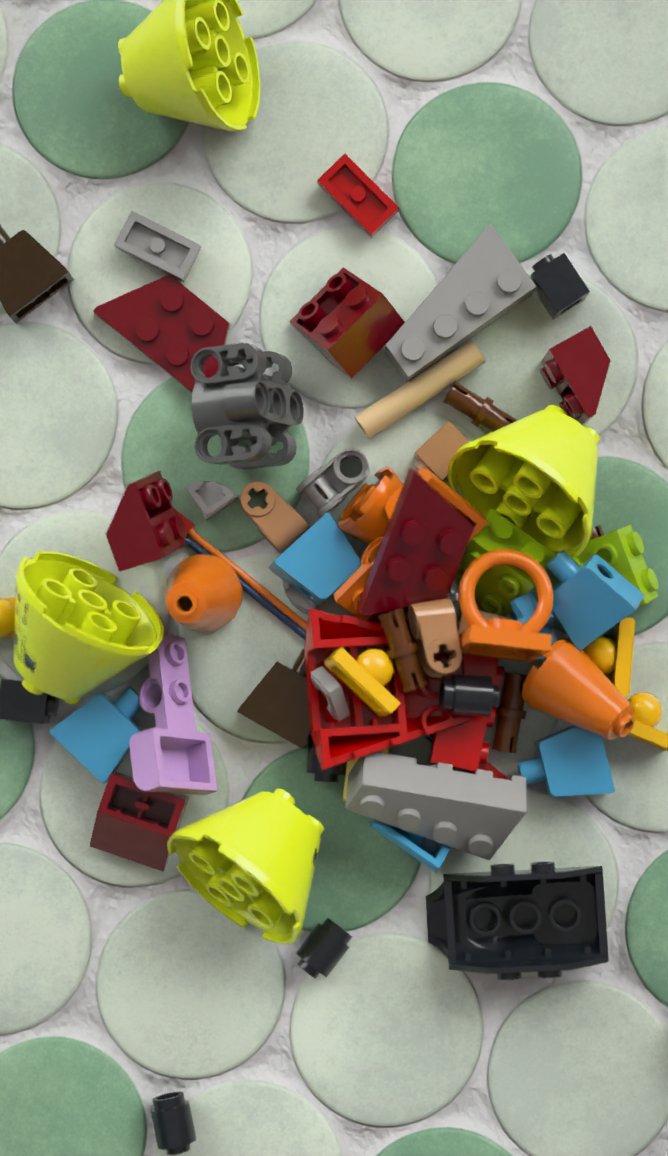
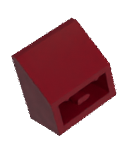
M344 267L337 274L333 275L326 285L309 302L305 303L289 321L331 364L351 379L384 347L405 323L384 294Z
M589 326L551 347L541 361L543 368L540 369V373L550 389H557L563 400L559 403L560 408L565 411L566 415L584 426L596 415L611 360L592 326Z
M160 471L128 484L106 532V537L119 572L162 559L186 544L184 540L186 537L184 523L178 515H175L171 503L173 499L171 486L165 478H162Z
M113 772L109 776L97 811L89 846L164 872L170 855L167 842L173 833L179 829L189 796L179 793L143 791L136 786L133 777Z

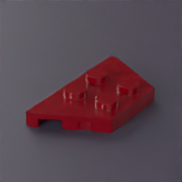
M170 274L103 303L93 310L95 315L191 393L195 385V378L190 369L194 354L203 348L225 345L230 328V323ZM215 356L209 357L203 365V371L207 378L213 377L218 371L219 364Z
M410 468L359 599L357 609L361 615L366 616L409 607L410 604L446 598L474 530L472 523L458 509H455L440 492L423 479L415 469Z

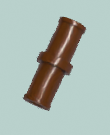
M455 381L443 400V403L452 406L471 418L473 425L478 427L481 424L492 432L518 421L494 406V401L489 397H486L484 400L460 385L457 381Z
M403 608L379 615L378 618L381 621L390 648L387 654L390 659H394L403 686V692L406 693L416 690L418 687L427 686L428 682L425 679L416 653L419 650L417 641H412L403 614Z
M505 672L506 677L501 705L496 710V714L499 716L492 749L516 753L521 719H525L527 711L523 710L525 701L522 698L523 685L527 675Z

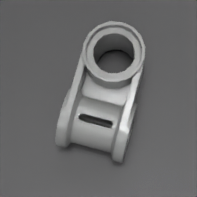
M345 449L326 465L320 467L296 487V490L299 493L304 492L318 509L317 515L321 518L327 512L330 513L347 498L348 494L366 480L369 474L368 460L359 450ZM354 457L362 462V472L355 478L345 477L341 473V464L347 458ZM319 486L328 499H324L315 487Z

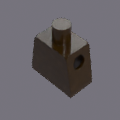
M0 225V302L9 317L15 323H18L74 279L66 267L27 231L21 230L10 238Z
M304 649L300 652L291 669L276 662L237 711L302 749L310 732Z

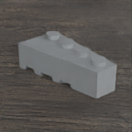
M491 223L386 344L385 354L405 382H408L459 348L532 296L536 285Z
M374 752L360 757L348 774L346 810L490 861L527 813L526 777L512 775L510 780L494 778L493 771L476 769V773L471 774L453 771L452 764L437 762V765L424 766L418 765L416 758Z

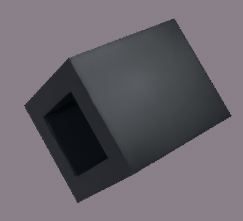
M565 253L555 259L550 254L532 266L535 272L531 274L530 278L536 285L534 292L553 320L585 300L590 293Z
M1 679L0 719L47 724L50 723V716L56 717L59 704L58 697L45 692L42 695L33 694L23 687L21 680Z

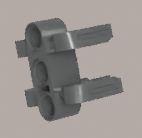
M248 343L207 347L196 352L191 360L190 369L195 378L192 392V414L198 434L195 440V451L199 459L206 463L229 464L239 469L282 466L292 461L296 454L297 445L294 437L288 433V428L292 425L301 424L304 408L300 394L287 385L292 376V365L289 359L276 352H263L259 347ZM215 356L219 364L218 371L213 377L207 378L203 371V365L209 357ZM273 363L279 366V370L274 372L272 376L264 374L265 370L271 368ZM242 364L244 368L235 365ZM218 435L221 438L222 451L218 456L212 457L208 453L207 445L210 438ZM244 440L249 445V448L236 445ZM277 441L283 442V449L278 450L277 454L269 452L271 445H275Z

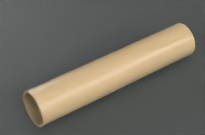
M470 340L354 418L366 437L371 439L454 384L455 381L460 380L484 364V357L474 342Z

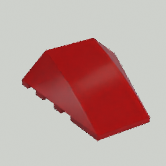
M309 609L304 656L310 732L321 770L476 719V716L450 715L449 711L440 710L439 688L442 678H451L452 674L472 675L471 656L468 654H462V662L454 672L441 678H430L424 674L428 685L422 688L418 687L416 690L406 693L403 692V686L394 659H392L394 665L393 677L384 688L400 704L391 714L379 717L325 666L324 661L341 647L355 660L364 651L370 649H378L387 653L390 648L382 624L361 620L358 617L340 616L325 613L322 610ZM409 629L412 641L414 642V638L412 637L411 631ZM438 652L433 655L434 661H441L442 664L447 662L445 655H439ZM321 666L341 685L350 715L339 722L327 710L326 707L329 705L325 694L320 689L316 691L310 677V672Z

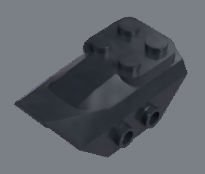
M546 861L531 863V869L515 870L514 864L490 865V872L443 874V883L434 892L426 896L428 943L436 946L448 958L449 970L497 974V979L499 980L522 978L521 972H538L539 978L561 977L564 970H574L609 962L603 866L555 868V862Z

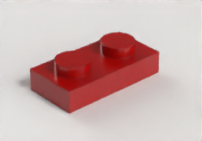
M345 153L317 180V184L371 238L399 211V207Z

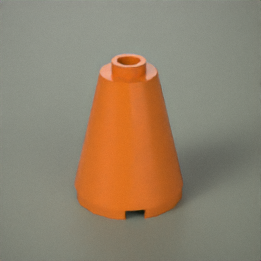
M388 466L383 467L374 474L379 479L375 485L365 483L341 513L340 517L344 520L337 522V526L342 531L367 544H370L378 537H384L390 521L385 510V503L403 485L396 473Z
M199 554L182 560L173 568L166 582L165 598L169 614L177 622L194 631L209 632L224 627L235 617L242 603L243 588L233 567L225 560L214 555Z
M561 639L552 644L550 652L543 655L547 659L538 669L533 665L528 672L523 685L522 698L532 709L609 740H614L618 737L623 738L633 728L635 724V718L633 717L634 707L583 650L579 651L570 639Z

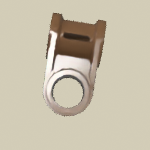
M261 481L251 482L242 490L240 497L241 508L259 528L258 530L280 554L310 528L305 520L288 503H285L267 483ZM253 491L257 495L262 492L266 493L265 504L267 507L264 509L259 506H255L253 509L249 507L251 502L249 494Z
M450 598L410 604L407 611L408 623L414 642L417 641L419 650L416 653L423 673L430 678H441L454 672L462 662V651L457 632L456 613ZM437 652L439 655H445L447 662L442 664L441 661H434L433 655Z

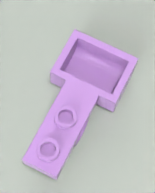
M164 635L157 649L148 655L150 678L144 681L139 691L140 706L145 712L155 714L156 728L152 727L136 733L130 738L129 745L133 779L136 786L143 791L208 795L217 791L211 735L196 732L185 638Z

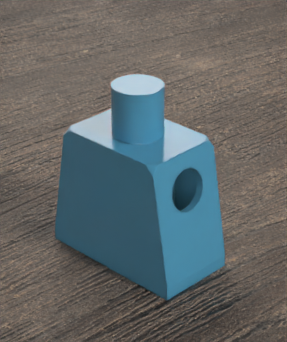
M327 512L269 566V569L308 600L319 606L331 594L334 596V593L362 564L332 516Z
M562 550L546 564L559 580L553 587L554 602L552 609L579 651L634 612L644 598L643 593L598 555H593L578 566L565 550Z
M129 686L114 702L105 693H99L53 727L49 733L104 784L108 782L110 774L116 772L130 751L129 741L131 736L143 731L132 719L141 709L139 694Z
M574 725L535 741L538 758L517 763L519 776L526 777V785L544 781L547 794L551 797L615 792L602 736Z

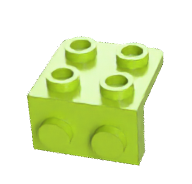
M491 508L485 516L488 524L468 543L454 579L459 586L467 567L480 555L492 550L512 549L523 552L534 558L544 570L547 568L546 564L555 554ZM498 565L488 569L479 578L475 587V602L487 613L507 617L512 612L510 601L529 593L535 584L530 576L520 568L511 565Z
M631 525L589 540L585 549L579 555L572 558L580 566L593 555L600 556L643 593L644 598L639 606L659 597L656 591L659 587L657 577L651 568H647L642 555L644 553L643 541L636 531L633 532Z

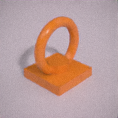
M497 549L480 555L467 567L459 585V605L463 617L469 625L467 629L458 635L462 654L533 662L550 652L552 635L540 634L539 632L546 625L552 612L554 602L553 588L548 574L534 558L517 550ZM498 565H511L523 570L533 580L537 590L538 602L535 612L527 622L522 624L519 621L509 619L485 620L479 613L474 597L475 587L479 578L488 569Z

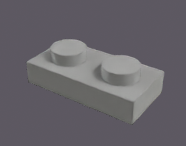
M131 211L114 244L116 249L168 275L170 274L182 282H185L202 249L201 245L134 211Z

